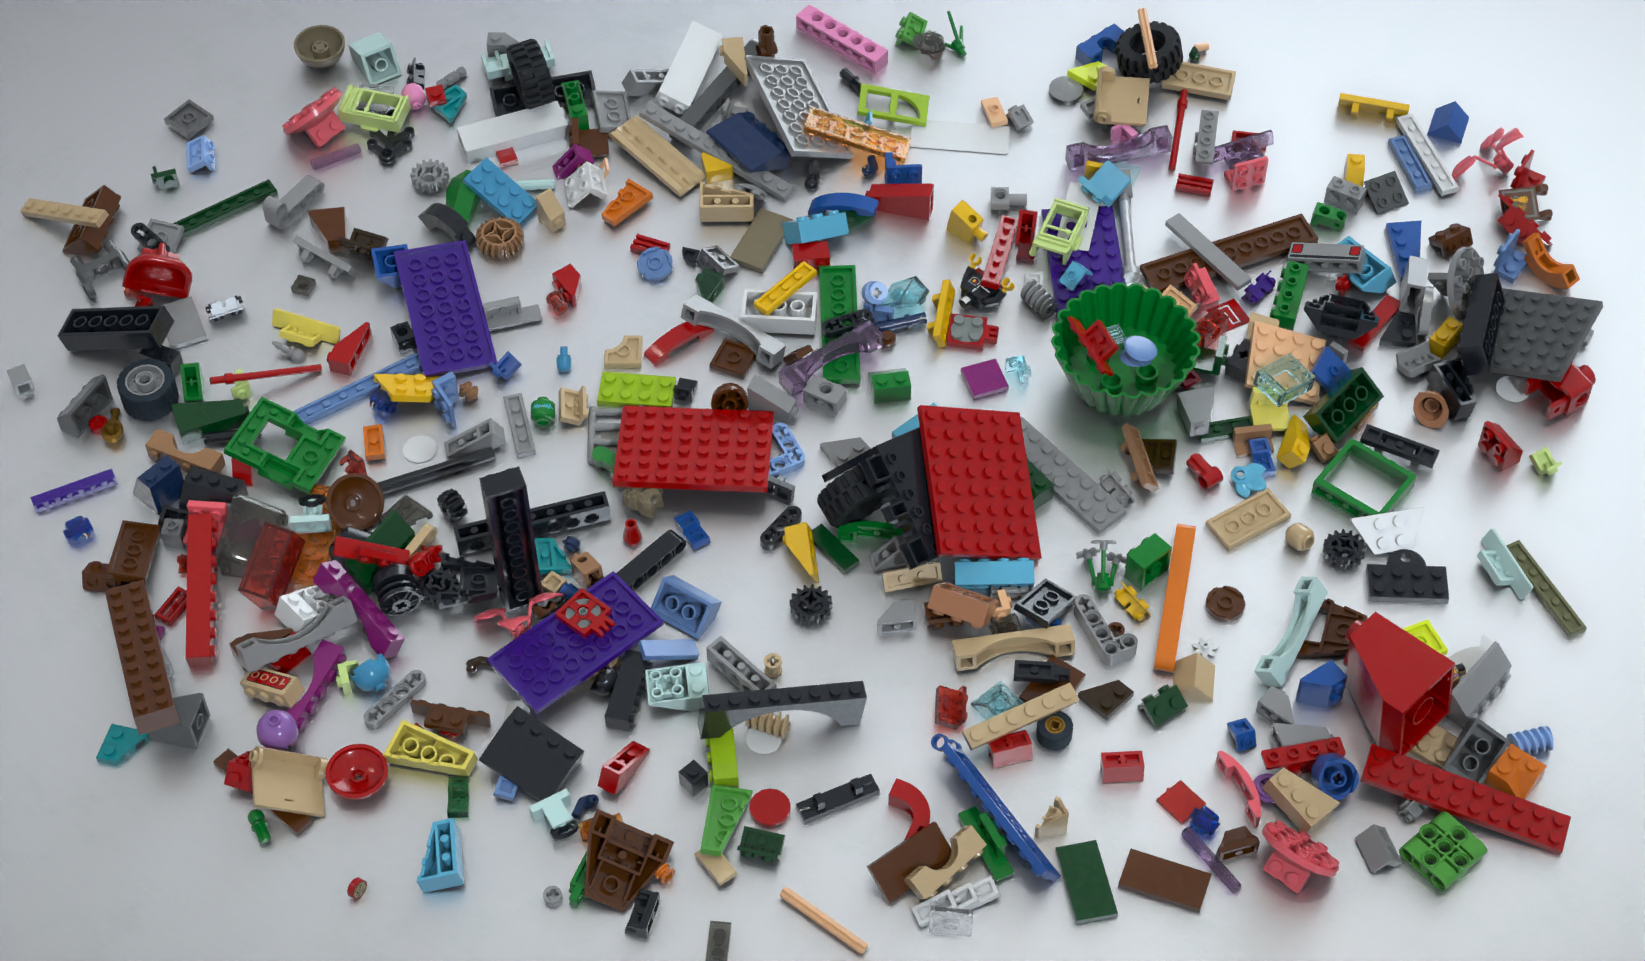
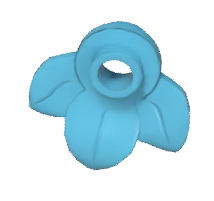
M1251 463L1246 467H1234L1231 471V479L1236 483L1237 493L1244 498H1248L1251 490H1265L1266 483L1261 475L1266 471V468L1257 463ZM1242 472L1244 476L1239 477L1237 473Z

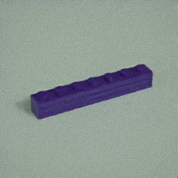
M111 468L30 498L36 513L117 485V481Z

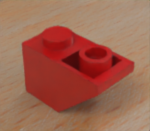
M570 263L552 273V286L562 294L564 301L569 302L574 308L577 306L582 284L579 272Z

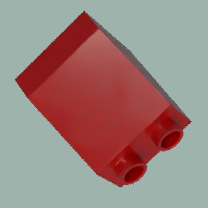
M1375 611L1364 623L1356 620L1346 632L1345 640L1349 642V651L1343 661V664L1347 667L1348 677L1346 686L1376 745L1405 756L1449 714L1455 662Z

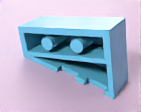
M454 818L435 821L432 824L427 841L425 858L422 859L421 873L416 881L423 893L464 885L460 828Z

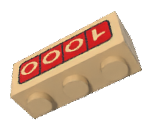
M263 667L258 671L248 672L240 682L245 695L249 698H258L266 703L272 702L280 707L292 708L305 691L297 677Z

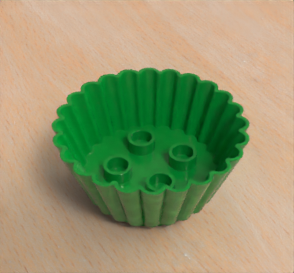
M1116 282L1111 287L1101 284L1096 286L1094 291L1084 290L1080 292L1079 298L1068 300L1066 303L1067 309H1062L1057 314L1058 321L1052 326L1055 336L1051 339L1052 346L1055 349V358L1078 397L1084 399L1088 406H1095L1099 412H1108L1110 415L1121 414L1123 416H1130L1133 413L1140 415L1145 410H1153L1157 405L1163 403L1185 380L1186 376L1196 365L1195 359L1200 354V348L1197 344L1201 337L1198 332L1194 331L1197 326L1195 320L1187 317V308L1176 305V299L1172 296H1162L1161 291L1157 288L1145 289L1143 285L1138 283L1127 286L1125 283ZM1071 316L1079 320L1085 330L1094 322L1100 320L1108 332L1118 330L1117 332L1110 333V335L1120 333V335L1112 337L1113 339L1122 337L1114 340L1115 342L1125 341L1130 336L1145 337L1155 344L1157 355L1147 366L1131 367L1125 365L1120 359V354L1125 349L1124 342L1117 343L1120 349L1106 360L1114 375L1112 377L1107 374L1103 375L1097 370L1096 362L1087 355V348L1078 341L1079 336L1069 327L1071 324L1067 318Z

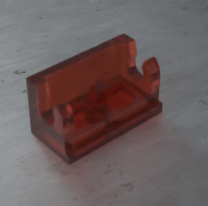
M350 449L348 454L340 460V466L348 462V466L345 468L347 474L360 473L367 475L364 459Z

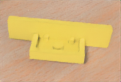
M277 308L273 310L272 325L282 328L280 330V337L289 342H298L306 347H313L321 340L332 344L340 342L341 328Z

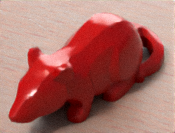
M442 545L422 546L421 549L423 551L415 553L408 560L411 572L415 576L421 577L428 573L429 570H432L435 567L433 563L441 562L442 558L438 556L443 550Z

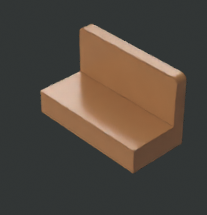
M1263 424L1234 428L1232 442L1236 456H1251L1248 440L1267 437L1273 453L1274 447L1271 440L1272 425Z

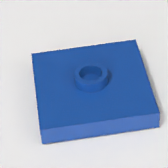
M1326 346L1322 349L1309 374L1328 392L1351 369Z

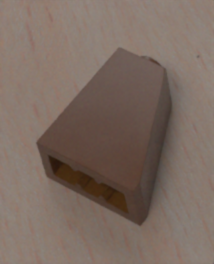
M345 207L308 210L311 225L329 252L348 251L338 241L339 237L348 239Z

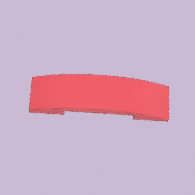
M1222 750L1218 751L1216 758L1217 766L1225 779L1231 776L1235 779L1247 800L1245 813L1253 827L1257 828L1261 816V803L1253 780L1238 761Z

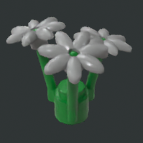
M1093 540L1091 543L1100 544V549L1095 547L1089 550L1083 549V551L1076 553V558L1084 557L1085 561L1088 562L1092 586H1095V590L1108 591L1111 590V586H1114L1117 566H1119L1120 562L1126 564L1127 557L1122 556V554L1116 555L1113 552L1106 554L1108 544H1116V541ZM1101 552V573H1097L1096 577L1092 560L1093 556H1097L1096 553ZM1106 557L1107 561H1112L1110 577L1106 573Z

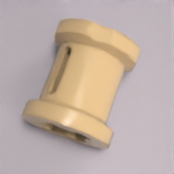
M770 653L764 658V673L770 679H777L782 674V659L780 655Z

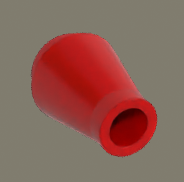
M628 519L625 522L623 540L626 544L634 546L640 542L642 534L637 526V522L634 519Z

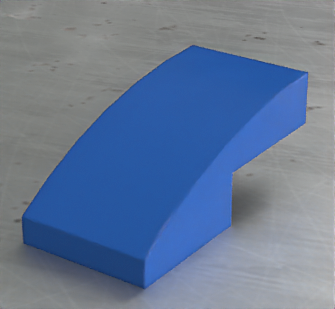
M1267 437L1249 439L1248 445L1252 463L1260 464L1266 468V471L1261 476H1275L1276 469L1271 458L1272 450Z
M691 510L674 518L677 527L693 551L711 543L710 537L702 529L700 521Z

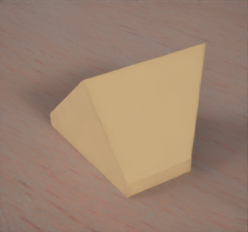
M1058 796L1054 799V806L1050 805L1045 816H1042V819H1044L1042 825H1036L1035 838L1040 839L1067 833L1069 812Z

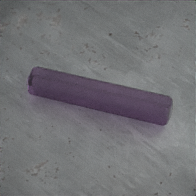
M356 143L312 159L310 161L311 166L314 170L360 154L361 148Z

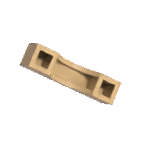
M972 825L963 826L950 838L951 856L942 868L933 870L927 866H918L904 879L918 899L928 900L934 897L941 885L945 886L953 879L952 876L956 872L963 871L968 866L967 862L970 859H975L983 853L982 849L987 844Z

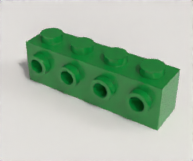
M1288 261L1286 268L1282 267L1280 278H1283V281L1279 280L1277 291H1279V294H1275L1273 305H1276V307H1272L1270 312L1271 318L1279 320L1280 328L1291 331L1294 329L1309 265Z

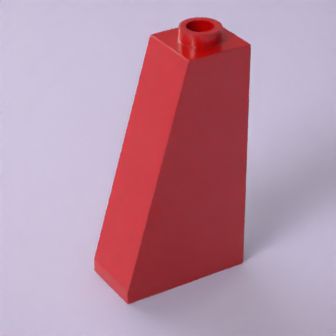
M871 184L870 190L866 191L865 196L879 201L876 211L929 221L934 206V184Z

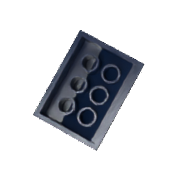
M749 111L737 113L706 131L707 135L750 173L786 169L792 157L784 141Z

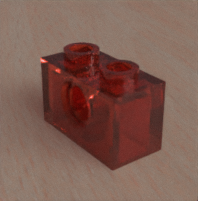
M1216 307L1196 323L1197 326L1194 331L1198 332L1201 337L1197 344L1199 347L1208 348L1220 335L1227 331L1229 317Z

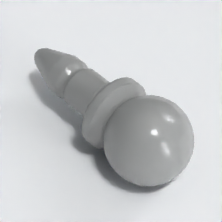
M272 341V344L278 350L287 353L286 357L291 358L293 362L300 363L305 359V353L302 349H295L294 346L289 348L281 342Z

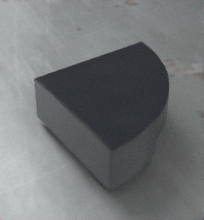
M683 247V260L686 264L695 268L700 250Z

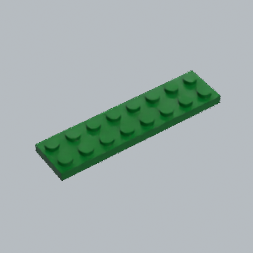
M855 265L819 266L821 335L824 321L857 311ZM849 321L842 323L844 326L852 325ZM858 330L831 339L825 338L822 335L823 378L835 384H861Z

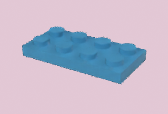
M487 157L462 181L503 218L506 216L509 220L513 218L519 225L537 209L536 200Z

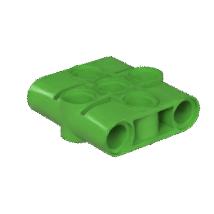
M1442 811L1431 822L1422 825L1419 832L1399 849V853L1407 863L1438 890L1445 891L1458 878L1466 875L1468 869L1487 853V848L1482 841L1453 816Z

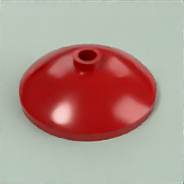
M352 744L341 748L330 758L326 767V779L330 789L338 796L350 800H359L372 796L383 787L388 777L386 758L378 749L366 744Z

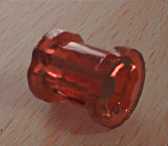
M553 291L547 295L546 303L552 306L553 312L556 315H561L568 310V303L562 300L561 294L558 291Z

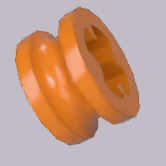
M665 863L658 868L654 876L657 880L660 879V883L664 885L673 878L675 870Z

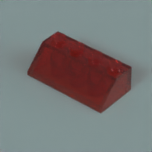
M264 522L238 591L260 609L276 610L279 597L286 594L306 541L292 530Z

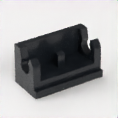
M639 890L629 922L625 928L626 934L645 939L648 938L660 905L659 892Z

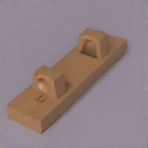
M1126 423L1121 427L1126 441L1120 445L1122 452L1128 455L1131 454L1136 471L1130 477L1132 482L1138 485L1141 484L1143 488L1149 489L1154 493L1159 489L1139 429Z

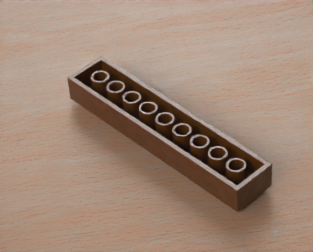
M144 579L104 590L131 710L139 735L180 724Z

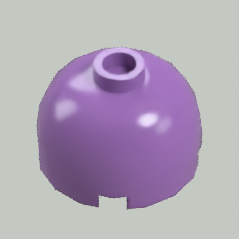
M276 709L265 713L259 719L256 727L258 741L265 748L284 751L288 749L292 742L295 743L299 735L296 721L291 714L283 710Z

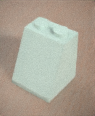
M379 32L348 44L354 63L370 86L402 74L393 44Z

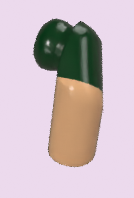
M1207 42L1194 44L1189 53V58L1194 62L1199 61V58H1201L1199 53L1209 50V44Z

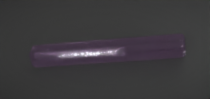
M1191 827L1185 828L1182 831V837L1232 893L1238 892L1241 889V883Z

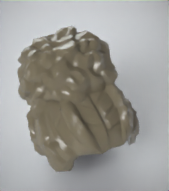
M627 487L622 492L623 505L630 508V510L638 511L645 517L653 518L655 516V509L664 506L662 499L664 491L660 488Z

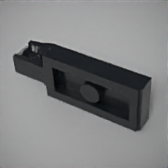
M1015 660L1014 681L1051 684L1069 682L1070 668H1060L1059 665H1055V662Z

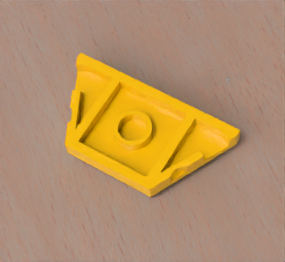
M402 373L374 374V382L381 385V390L388 395L392 402L430 403L434 398L431 389H433L432 381L441 376L426 377L423 374L405 375Z

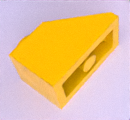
M1347 154L1344 180L1363 187L1365 155Z

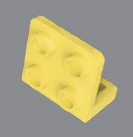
M1252 388L1249 407L1253 426L1271 424L1273 431L1287 430L1290 421L1287 407L1291 396L1290 388Z

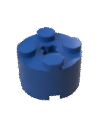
M1327 753L1317 757L1311 770V779L1317 789L1335 800H1340L1356 790L1359 774L1355 766L1342 755Z

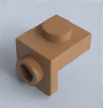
M1327 433L1321 436L1316 434L1309 438L1310 448L1313 449L1321 463L1328 461L1339 453Z

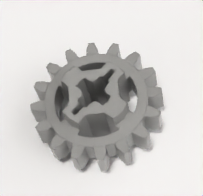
M429 159L428 162L422 160V164L417 163V168H412V173H410L412 184L416 186V189L421 188L422 192L428 190L431 193L433 189L437 192L438 188L443 189L444 184H448V179H450L448 167L445 166L444 162L439 164V160H435V162H432V159Z

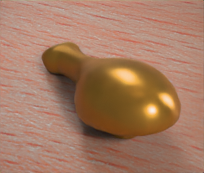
M111 408V418L101 430L102 438L110 444L119 441L123 435V426L118 421V415L121 413L119 408Z

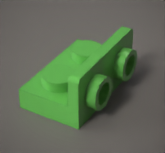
M909 12L906 17L903 16L899 23L901 27L895 35L897 38L895 44L899 46L904 41L918 48L928 21L912 12Z

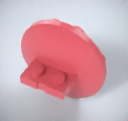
M335 87L321 95V98L317 101L315 100L311 104L306 105L301 109V112L289 118V121L282 125L283 132L286 135L305 131L317 148H320L331 137L346 128L333 111L342 97V92Z
M1276 820L1275 823H1266L1263 827L1262 834L1274 850L1263 870L1282 881L1284 885L1297 894L1301 892L1311 874L1334 877L1337 874L1340 862L1327 852L1328 847L1320 842L1315 843L1305 831L1300 830L1297 832L1279 820Z

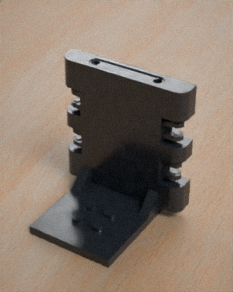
M920 427L876 445L822 475L824 482L841 476L844 472L856 466H860L869 487L880 483L881 487L876 489L877 492H885L887 496L881 500L883 504L890 503L889 506L881 509L886 522L889 523L897 519L898 523L893 525L894 528H902L904 532L900 534L899 539L907 538L908 542L898 547L909 570L939 557L937 556Z

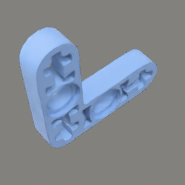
M785 423L774 424L772 437L782 455L770 459L771 469H769V475L777 478L779 475L782 476L802 468L805 465V454ZM791 443L794 446L792 448H785L783 445ZM794 453H795L796 458H797V459H800L799 461H797L796 459H794V457H793V454H794ZM778 463L785 465L782 469H777L774 466Z

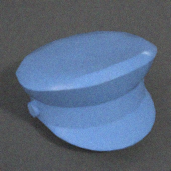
M1130 336L1124 341L1125 349L1121 352L1120 359L1125 365L1131 367L1147 366L1156 357L1157 348L1152 341L1145 337Z

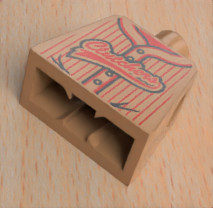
M588 552L571 555L570 563L573 576L581 588L587 590L604 578L601 565Z

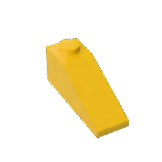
M1295 414L1291 416L1276 457L1288 469L1305 463L1310 450L1308 427Z
M807 522L784 527V545L788 546L813 580L819 582L812 529Z

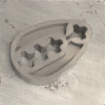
M1426 286L1419 307L1418 335L1428 336L1434 287Z

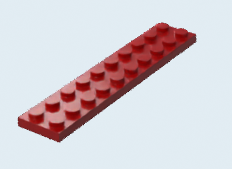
M1371 744L1360 782L1412 801L1415 800V802L1439 811H1445L1450 815L1560 855L1563 852L1571 816Z

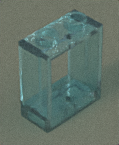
M1289 353L1257 370L1253 384L1276 406L1280 407L1311 390L1316 376ZM1287 371L1299 383L1285 389L1273 377Z

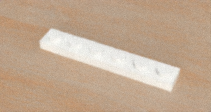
M1411 113L1397 117V125L1406 136L1440 195L1458 192L1459 187L1414 114Z

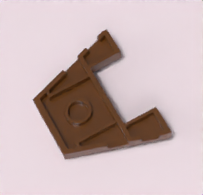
M1329 598L1327 600L1324 599L1319 612L1328 613L1321 642L1304 640L1296 658L1347 654L1349 651V642L1345 640L1347 630L1356 620L1364 623L1368 619L1367 615L1347 606H1339Z

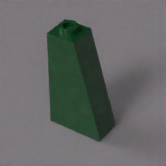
M242 399L171 404L183 444L202 439L203 433L229 431L239 428L250 413L248 405L244 406Z

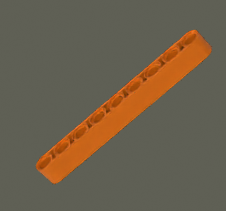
M1179 523L1176 526L1154 663L1155 670L1174 672L1196 526Z

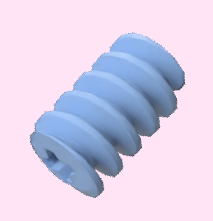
M867 282L862 288V298L870 304H882L888 297V289L882 282ZM876 290L878 294L872 295L871 292Z
M1540 726L1538 729L1532 728L1507 735V739L1513 745L1529 755L1531 753L1530 750L1533 754H1537L1538 748L1544 753L1546 747L1549 751H1552L1554 747L1552 732L1548 726Z

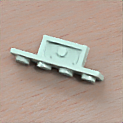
M1490 529L1481 539L1486 550L1480 551L1477 557L1496 586L1510 585L1518 598L1524 599L1533 589V585L1497 531Z

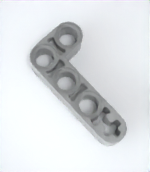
M307 175L280 200L273 196H268L262 205L266 222L280 230L285 229L323 193L325 184Z
M1085 594L1076 597L1074 616L1102 663L1107 666H1113L1133 658L1137 650V637L1131 633L1114 637L1092 598Z

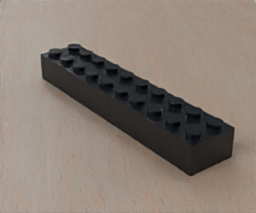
M519 466L479 478L499 595L504 608L507 609L506 613L529 606L528 599L543 593L527 486Z

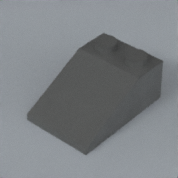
M1470 718L1459 734L1442 769L1482 784L1487 778L1489 770L1501 757L1511 741L1479 718Z

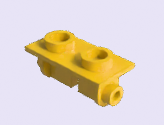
M1121 582L1123 588H1119L1114 592L1115 598L1123 607L1131 603L1126 610L1134 620H1143L1145 613L1151 616L1147 610L1149 605L1142 598L1140 600L1137 599L1135 596L1137 592L1131 585L1126 586Z

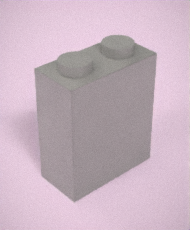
M1415 256L1409 257L1401 281L1399 311L1417 315L1426 289L1428 259Z

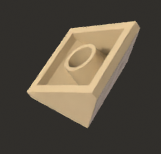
M1199 653L1175 661L1173 686L1177 685L1182 696L1186 699L1213 702L1215 665Z

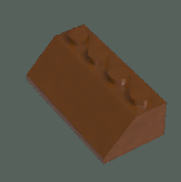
M103 185L86 197L82 206L106 210L109 216L100 228L74 224L62 252L88 257L95 252L98 253L103 247V239L109 233L107 229L115 219L113 215L120 207L121 196Z

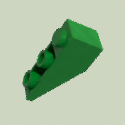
M579 80L561 83L570 126L571 118H578L579 130L589 129L588 113Z

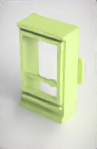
M349 84L337 110L339 119L342 122L360 125L363 130L377 132L379 129L399 133L411 109L408 95L404 97L354 87V85ZM359 102L368 103L364 111L356 110ZM371 103L395 108L392 116L368 111Z
M1055 198L1032 243L1029 255L1035 256L1039 248L1062 254V264L1066 265L1072 251L1078 250L1083 240V237L1080 235L1088 221L1089 208ZM1056 213L1078 220L1073 232L1069 229L1065 230L1051 225ZM1051 228L1064 232L1067 235L1071 234V236L1067 240L1047 234V231Z

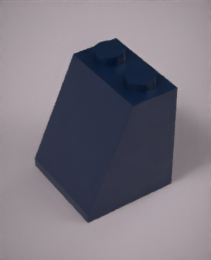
M168 455L164 456L137 478L133 495L157 515H160L163 505L171 506L181 497L184 478L180 465Z

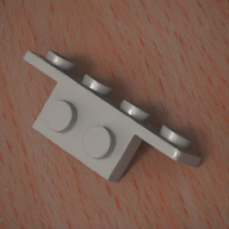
M1201 110L1199 132H1195L1194 140L1197 145L1193 147V155H1196V164H1213L1218 111Z
M519 296L483 303L489 331L542 320L539 305L521 307Z

